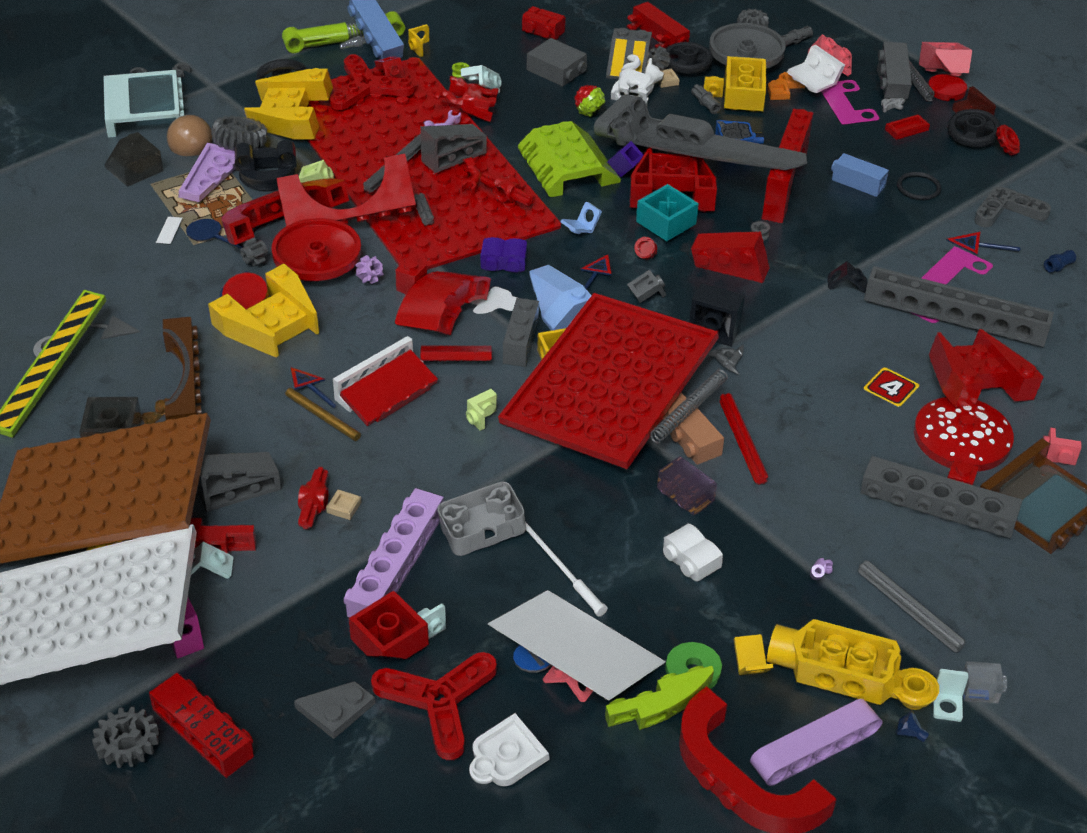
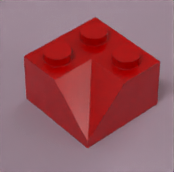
M394 590L349 618L351 640L367 656L407 659L429 645L428 623Z

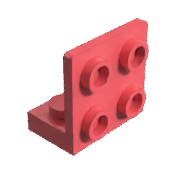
M822 34L813 45L819 46L845 64L842 73L849 76L852 66L851 52L847 48H842L836 44L832 38H827Z

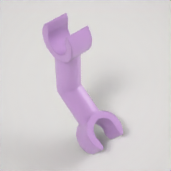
M450 110L445 123L434 124L428 120L424 122V125L458 124L461 121V112L457 116H453L452 110Z

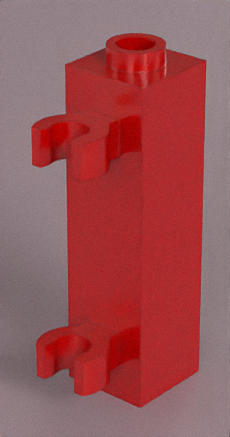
M649 2L634 6L633 14L627 17L632 22L627 25V28L630 30L640 28L641 30L652 32V37L660 42L655 45V48H658V46L666 48L675 43L689 42L690 30Z

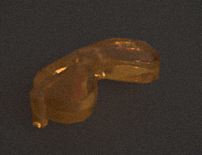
M165 399L156 401L155 412L142 414V421L145 424L155 423L165 414Z

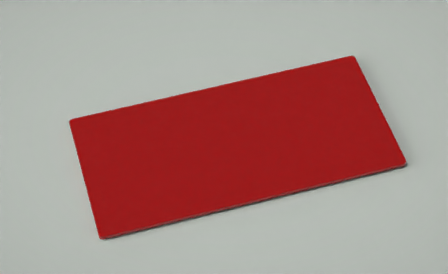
M412 57L401 61L404 77L414 82L415 92L410 96L370 93L344 110L333 109L330 106V97L329 100L309 101L307 107H314L319 128L315 139H307V141L320 159L324 160L327 166L332 169L334 178L344 180L348 197L356 207L367 202L379 189L378 187L372 193H369L363 189V183L384 165V157L395 156L421 133L420 126H425V121L429 120L434 124L445 123L448 119V112L452 110L453 116H457L461 112L460 123L454 125L473 124L481 130L460 107L450 104L447 99L442 97L438 100L435 99L434 93L437 90L446 89L420 58ZM376 67L369 69L373 76H384L382 69H376ZM349 75L331 79L333 89L330 96L352 82ZM488 137L487 153L473 158L476 168L481 174L487 172L497 178L499 176L505 178L514 176L519 181L521 190L534 197L530 206H526L516 200L514 202L508 200L506 202L498 201L493 195L492 188L483 184L480 180L476 185L475 194L471 195L470 188L462 192V183L470 180L472 177L470 172L466 173L463 169L464 166H467L466 163L462 162L434 173L422 162L420 149L407 161L413 193L414 195H419L420 193L425 195L434 216V223L424 225L416 207L412 208V212L400 214L399 211L391 212V216L378 218V215L369 216L370 220L366 221L399 266L407 258L426 264L427 270L480 254L483 239L496 237L503 240L513 238L525 240L561 228V222Z

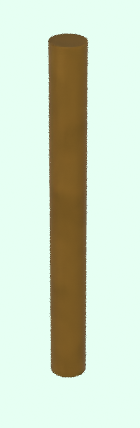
M288 388L285 395L323 421L354 441L360 439L361 433L294 389Z

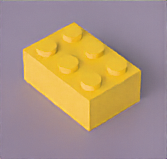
M727 56L724 108L753 112L763 111L766 95V59Z

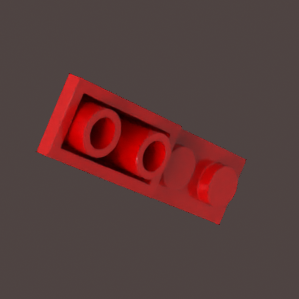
M191 518L190 525L193 524L197 532L194 550L202 542H205L228 554L229 551H256L254 525L203 526L202 518Z

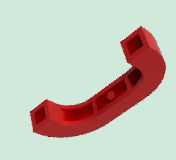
M329 178L301 183L307 194L323 206L332 208L350 201L344 180ZM279 190L241 204L222 216L221 220L229 243L237 245L254 238L252 228L284 216Z
M707 686L689 701L681 722L679 737L681 756L687 768L698 779L701 786L714 793L725 808L731 809L751 826L769 833H804L820 826L832 816L836 798L814 779L800 791L790 795H775L760 788L717 750L708 738V734L724 722L727 703Z

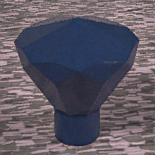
M912 711L898 721L896 735L915 737L921 742L927 739L929 733L921 727L916 715Z

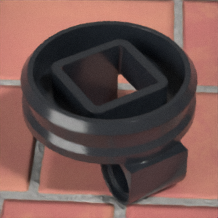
M290 140L280 141L276 148L265 147L253 150L250 144L239 143L234 149L235 170L239 171L241 182L251 189L258 191L277 190L276 178L295 175V167H297L295 144ZM278 167V170L256 171V168Z

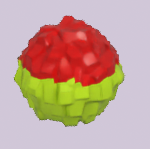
M593 85L581 87L574 97L579 113L589 117L596 110L599 111L606 101L601 88Z

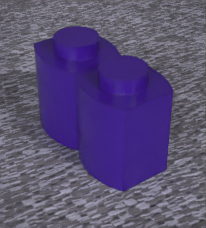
M496 237L483 239L480 256L481 268L488 271H500L502 269L508 272L525 271L527 241L516 238L503 240Z

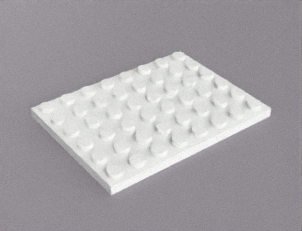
M190 525L188 529L140 537L1 572L0 685L182 640L197 534L194 525Z

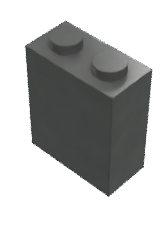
M552 38L527 53L528 71L561 86L572 81L585 72L587 68L586 53Z

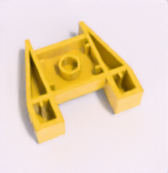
M306 69L255 81L262 104L260 107L245 108L244 111L247 118L260 121L267 128V133L291 139H315L319 124L314 107L307 106L309 101L329 100L333 87L328 69Z
M285 264L265 273L267 288L271 297L247 310L228 294L209 303L208 307L212 325L224 336L273 357L279 356L278 345L308 328L316 335L319 334L317 312L298 275Z

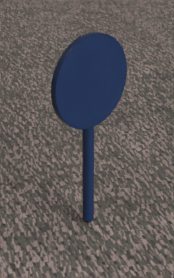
M200 219L192 222L186 228L187 236L193 240L203 241L215 237L231 244L227 238L219 235L221 225L216 220ZM242 244L233 245L240 249L244 247Z

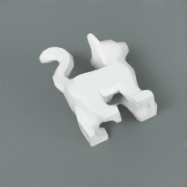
M628 55L627 60L631 61V63L625 64L621 69L619 80L614 84L611 91V99L617 101L621 97V93L624 92L629 95L631 92L638 94L648 105L647 96L653 91L654 83L663 79L664 73L652 64V58L648 60L645 74L635 71L640 66L641 61L636 55Z

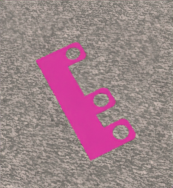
M854 80L838 81L836 85L821 92L841 124L879 120L875 110H854L843 92L860 90ZM844 83H852L855 87L853 89H846L842 85ZM863 112H871L874 114V117L867 119L862 117L861 114Z
M954 246L922 279L947 284L964 267L979 274H986L993 265ZM977 261L983 262L987 268L985 270H977L973 267V263ZM912 313L931 323H937L939 321L935 318L931 319L923 315Z

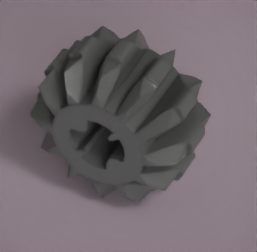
M748 8L747 11L743 10L739 14V18H737V23H752L768 27L769 24L767 13H763L762 10H751Z

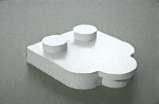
M514 713L476 738L473 743L475 758L470 764L469 771L471 778L477 783L487 784L493 781L499 786H509L548 761L549 753Z

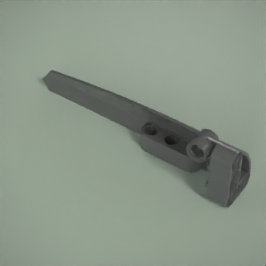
M622 95L594 124V133L597 136L616 140L617 144L622 146L632 141L636 145L673 153L781 170L807 164L806 153L715 135L711 125L704 120L668 114L663 120L652 118L646 102L641 97L634 95Z

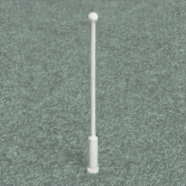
M525 522L527 532L573 582L575 590L590 605L594 613L598 617L604 615L608 607L601 603L581 579L577 580Z

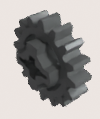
M121 707L118 709L117 715L108 712V720L100 719L98 721L100 728L93 730L95 738L92 741L98 758H105L107 765L116 761L117 768H121L123 762H128V765L132 767L135 759L144 762V754H153L152 745H158L159 743L157 737L159 731L152 715L147 716L144 709L136 713L134 707H131L128 712H124ZM142 729L145 730V735H144V736H142V732H141ZM108 737H109V740H110V744H109V745L107 744V739H108Z

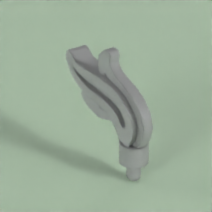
M883 99L881 102L883 112H887V110L892 108L903 109L902 104L906 99Z

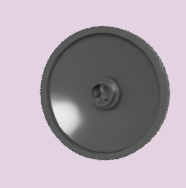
M734 23L722 26L712 33L709 42V50L712 56L724 65H726L727 56L766 59V68L778 64L783 59L786 47L784 39L776 31L752 23Z

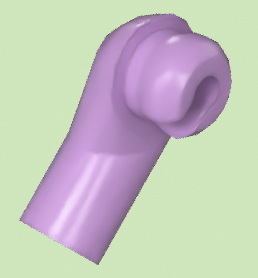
M824 558L818 559L810 570L811 578L813 580H820L825 573L831 574L833 562L831 560H824Z

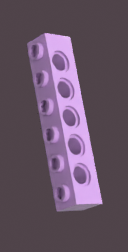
M415 488L411 496L405 498L399 515L396 514L393 517L389 531L383 533L377 550L371 552L365 569L359 571L355 585L352 589L349 588L345 594L344 604H346L348 617L353 616L393 590L396 593L398 592L440 522L437 508L440 503L444 502V497Z

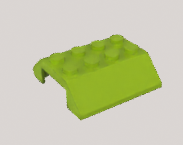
M572 121L534 128L518 145L520 153L527 159L528 165L539 182L542 183V187L549 197L563 195V181L594 175L601 187L621 182L620 177L607 163L608 160L592 137Z

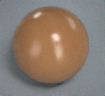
M184 115L178 117L168 128V146L177 155H200L207 143L213 144L212 129L204 119L198 116Z

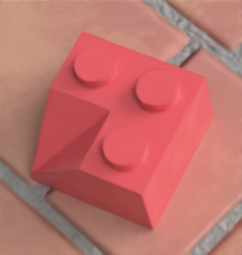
M922 42L919 65L924 67L926 71L935 72L937 69H943V71L950 72V75L961 76L962 73H969L972 50L956 42Z

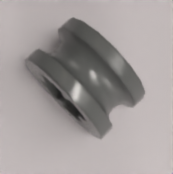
M758 221L751 225V232H761L763 240L769 238L770 225L768 223Z

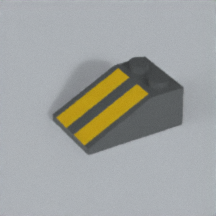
M614 28L606 78L619 80V74L623 66L631 63V61L627 60L628 55L631 54L638 56L641 61L640 66L635 71L645 74V68L648 63L646 57L651 50L652 32Z

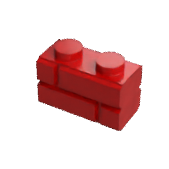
M532 6L523 14L522 31L543 38L557 40L565 32L566 17Z

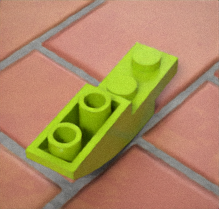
M696 666L686 673L664 675L657 681L656 692L645 691L635 698L613 700L609 705H606L605 718L608 727L636 720L638 728L641 730L671 718L684 710L689 701L699 691L711 684L714 673L713 666Z

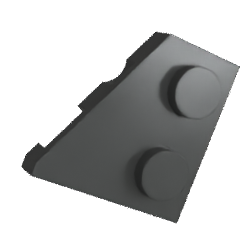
M354 681L298 698L294 702L295 708L334 739L375 704V697Z

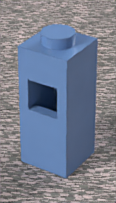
M845 153L838 160L836 159L831 167L833 181L876 197L885 188L889 172L888 169Z

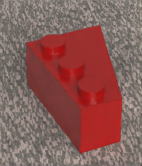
M761 232L698 234L691 248L695 266L760 283L764 282L770 268Z

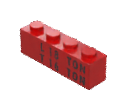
M175 673L149 692L153 710L225 778L254 757L251 735L245 729L240 730L234 725V721L228 713H221L209 696H202L190 679L185 680L178 673Z

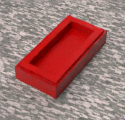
M914 115L887 123L885 130L898 140L928 131L930 124L920 115Z

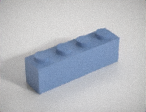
M349 0V6H347L348 13L351 17H354L357 28L362 30L366 42L372 46L375 57L379 59L390 56L402 58L404 44L377 1Z

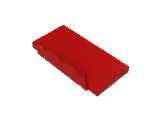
M410 349L342 390L340 396L366 426H369L375 421L378 423L429 391L430 387L437 383L438 378Z

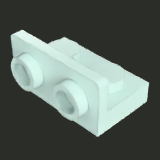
M483 65L461 69V77L469 80V82L490 90L498 88V93H500L502 81L499 74Z

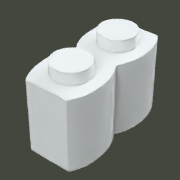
M688 523L664 537L663 552L665 557L669 561L680 565L681 571L685 576L698 582L722 567L723 554L714 543L705 539L702 533L693 525Z

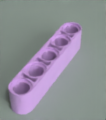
M858 699L763 746L752 755L750 763L767 785L773 786L873 735L881 727L882 720L864 699Z

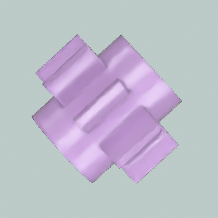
M366 255L360 258L361 262L355 264L357 267L356 276L362 280V283L370 281L373 284L378 281L379 277L384 275L382 272L383 264L376 259V256L369 258Z

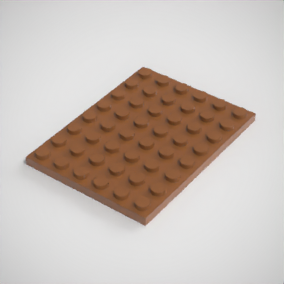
M208 413L194 414L173 420L168 419L163 422L143 424L137 427L118 429L102 434L97 433L92 436L72 438L66 441L17 450L0 501V564L188 529L211 422Z

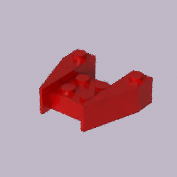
M649 147L631 174L630 208H637L638 200L651 194L652 190H658L669 184L680 192L692 191L693 200L699 203V211H715L716 177L703 158L684 154L652 153V148Z
M979 329L973 345H958L954 347L941 332H937L929 353V358L942 392L955 407L975 405L982 389L1002 387L1014 402L1034 400L1044 378L1033 364L983 329Z

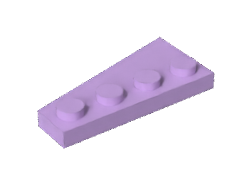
M207 143L179 189V198L200 202L235 170L234 151L230 149L225 150L224 147Z

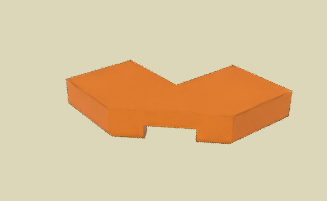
M783 72L779 75L778 79L768 83L767 90L770 100L790 99L789 89L805 88V85L793 80L792 76L787 72Z

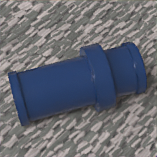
M1067 250L1061 254H1053L1044 261V268L1047 272L1060 271L1066 265L1076 261V254L1073 250Z

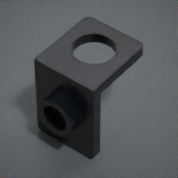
M848 261L828 274L829 289L834 288L847 278L862 292H866L867 278L859 268H855ZM841 272L840 276L834 280V277Z

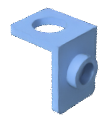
M585 202L577 220L562 219L561 223L576 234H581V232L593 233L602 211L591 203ZM588 210H592L594 214L591 222L586 220V212Z

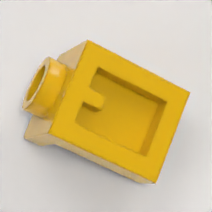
M716 76L705 77L704 89L711 92L713 97H722L724 78Z

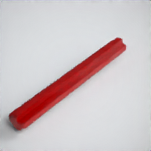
M730 393L722 394L719 402L754 482L758 485L761 483L765 484L768 481V474L735 400Z

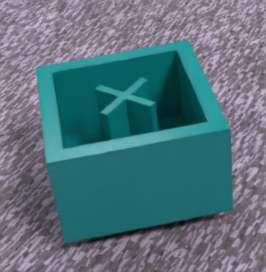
M667 184L638 200L636 222L665 241H669L697 224L699 203Z

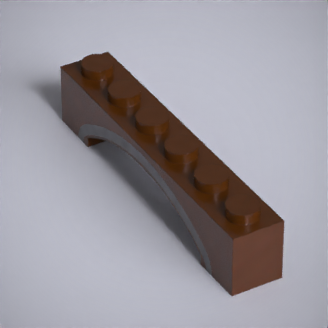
M191 317L163 319V337L166 352H172L183 366V375L177 390L170 399H165L166 420L202 414L201 405L197 406V404L202 403L201 391L196 388L201 387L200 373H196V371H200L199 357H195V355H199L198 341H194L198 339L197 325H192Z

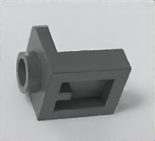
M650 270L627 284L639 303L656 292H659L662 298L666 296L663 287L666 286L659 275L655 277Z

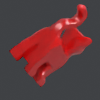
M450 76L451 84L449 91L439 89L434 93L435 99L445 98L450 104L460 107L462 111L490 122L493 113L489 112L488 109L495 106L499 89L493 88L490 90L478 84L467 83L463 78Z

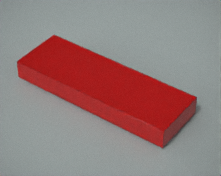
M421 346L420 357L422 361L492 360L491 346Z

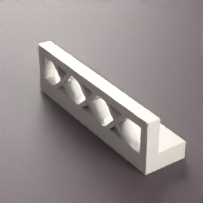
M407 336L333 378L335 401L347 411H353L341 398L340 392L397 358L401 349L405 348V352L410 349L413 351L412 339ZM385 358H387L386 361L384 362V364L379 367V365L381 364L382 360H384ZM366 369H368V371L366 372V374L360 378V376L362 375L363 371H365ZM349 380L347 385L342 388V383Z

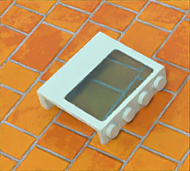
M176 70L104 76L105 124L108 137H116V123L165 118L177 119L184 116L181 77H177Z

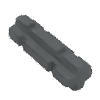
M423 193L415 194L416 208L422 218V223L424 225L433 224L434 216Z

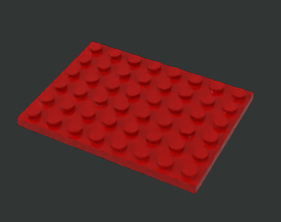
M593 293L499 414V423L628 469L651 436V431L661 422L718 340V331Z

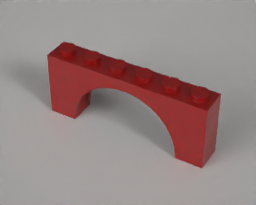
M793 109L779 148L802 152L807 155L813 112H808L804 109ZM771 168L767 179L762 214L763 220L783 223L796 168L787 170Z
M400 154L384 157L385 171L379 189L367 202L350 209H333L316 202L304 190L298 174L276 178L286 226L297 221L316 218L333 219L349 224L348 220L357 219V222L370 220L369 216L373 215L383 218L391 216V212L399 211L400 214L412 212V208L416 207L406 155Z

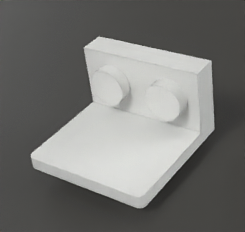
M813 45L805 62L788 69L787 73L792 76L793 80L805 85L809 91L818 93L837 84L845 64L819 46Z

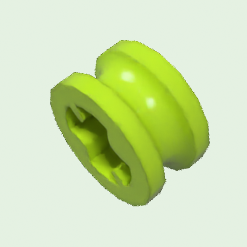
M463 62L453 64L452 75L456 78H463L461 77V69L467 68L469 65Z

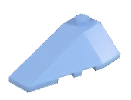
M550 265L529 271L533 290L536 293L537 301H539L543 322L551 331L567 328L592 295L583 285Z

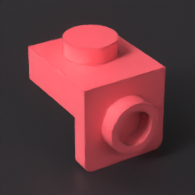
M1050 427L1048 436H1043V439L1050 443L1046 458L1056 463L1076 465L1081 451V441L1057 438L1056 428Z

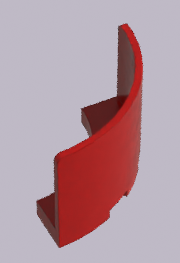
M444 271L426 274L416 281L405 295L397 312L395 324L451 335L454 323L462 311L461 306L463 304L478 299L487 300L491 278Z

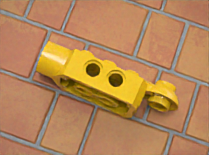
M816 619L811 620L800 630L776 624L773 630L767 653V662L793 669L796 681L799 683L857 699H864L879 705L891 697L898 699L906 708L912 710L928 706L936 700L939 694V684L936 678L929 672L918 668L899 670L901 650L895 640Z

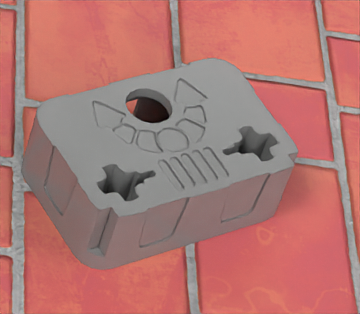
M498 482L444 501L437 508L441 530L445 534L453 553L459 556L521 535L526 530L524 509L511 485L507 482ZM484 530H492L495 535L485 539Z

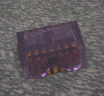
M679 456L659 470L657 488L664 495L678 503L681 508L695 515L715 501L717 483Z

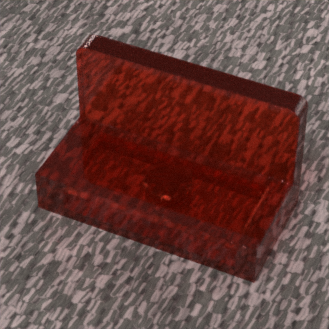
M972 86L969 87L967 99L955 102L952 110L957 113L966 109H980L994 115L996 105Z

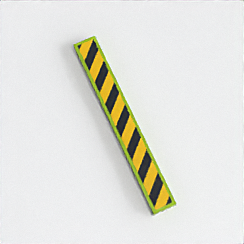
M83 290L0 409V434L12 438L15 436L105 304V295Z

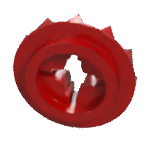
M1007 125L999 126L996 136L998 137L997 141L1000 143V147L1009 155L1017 154L1020 151V142L1017 134Z

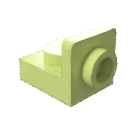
M324 160L303 166L299 175L301 183L334 177L332 169L327 166Z
M492 389L467 400L466 418L470 424H474L480 431L485 429V417L496 412L497 394Z

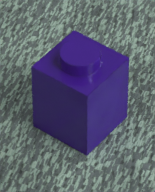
M630 141L607 163L622 177L642 159L643 154Z

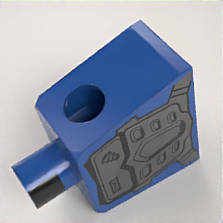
M717 120L715 135L758 144L764 143L763 132H752L748 122Z

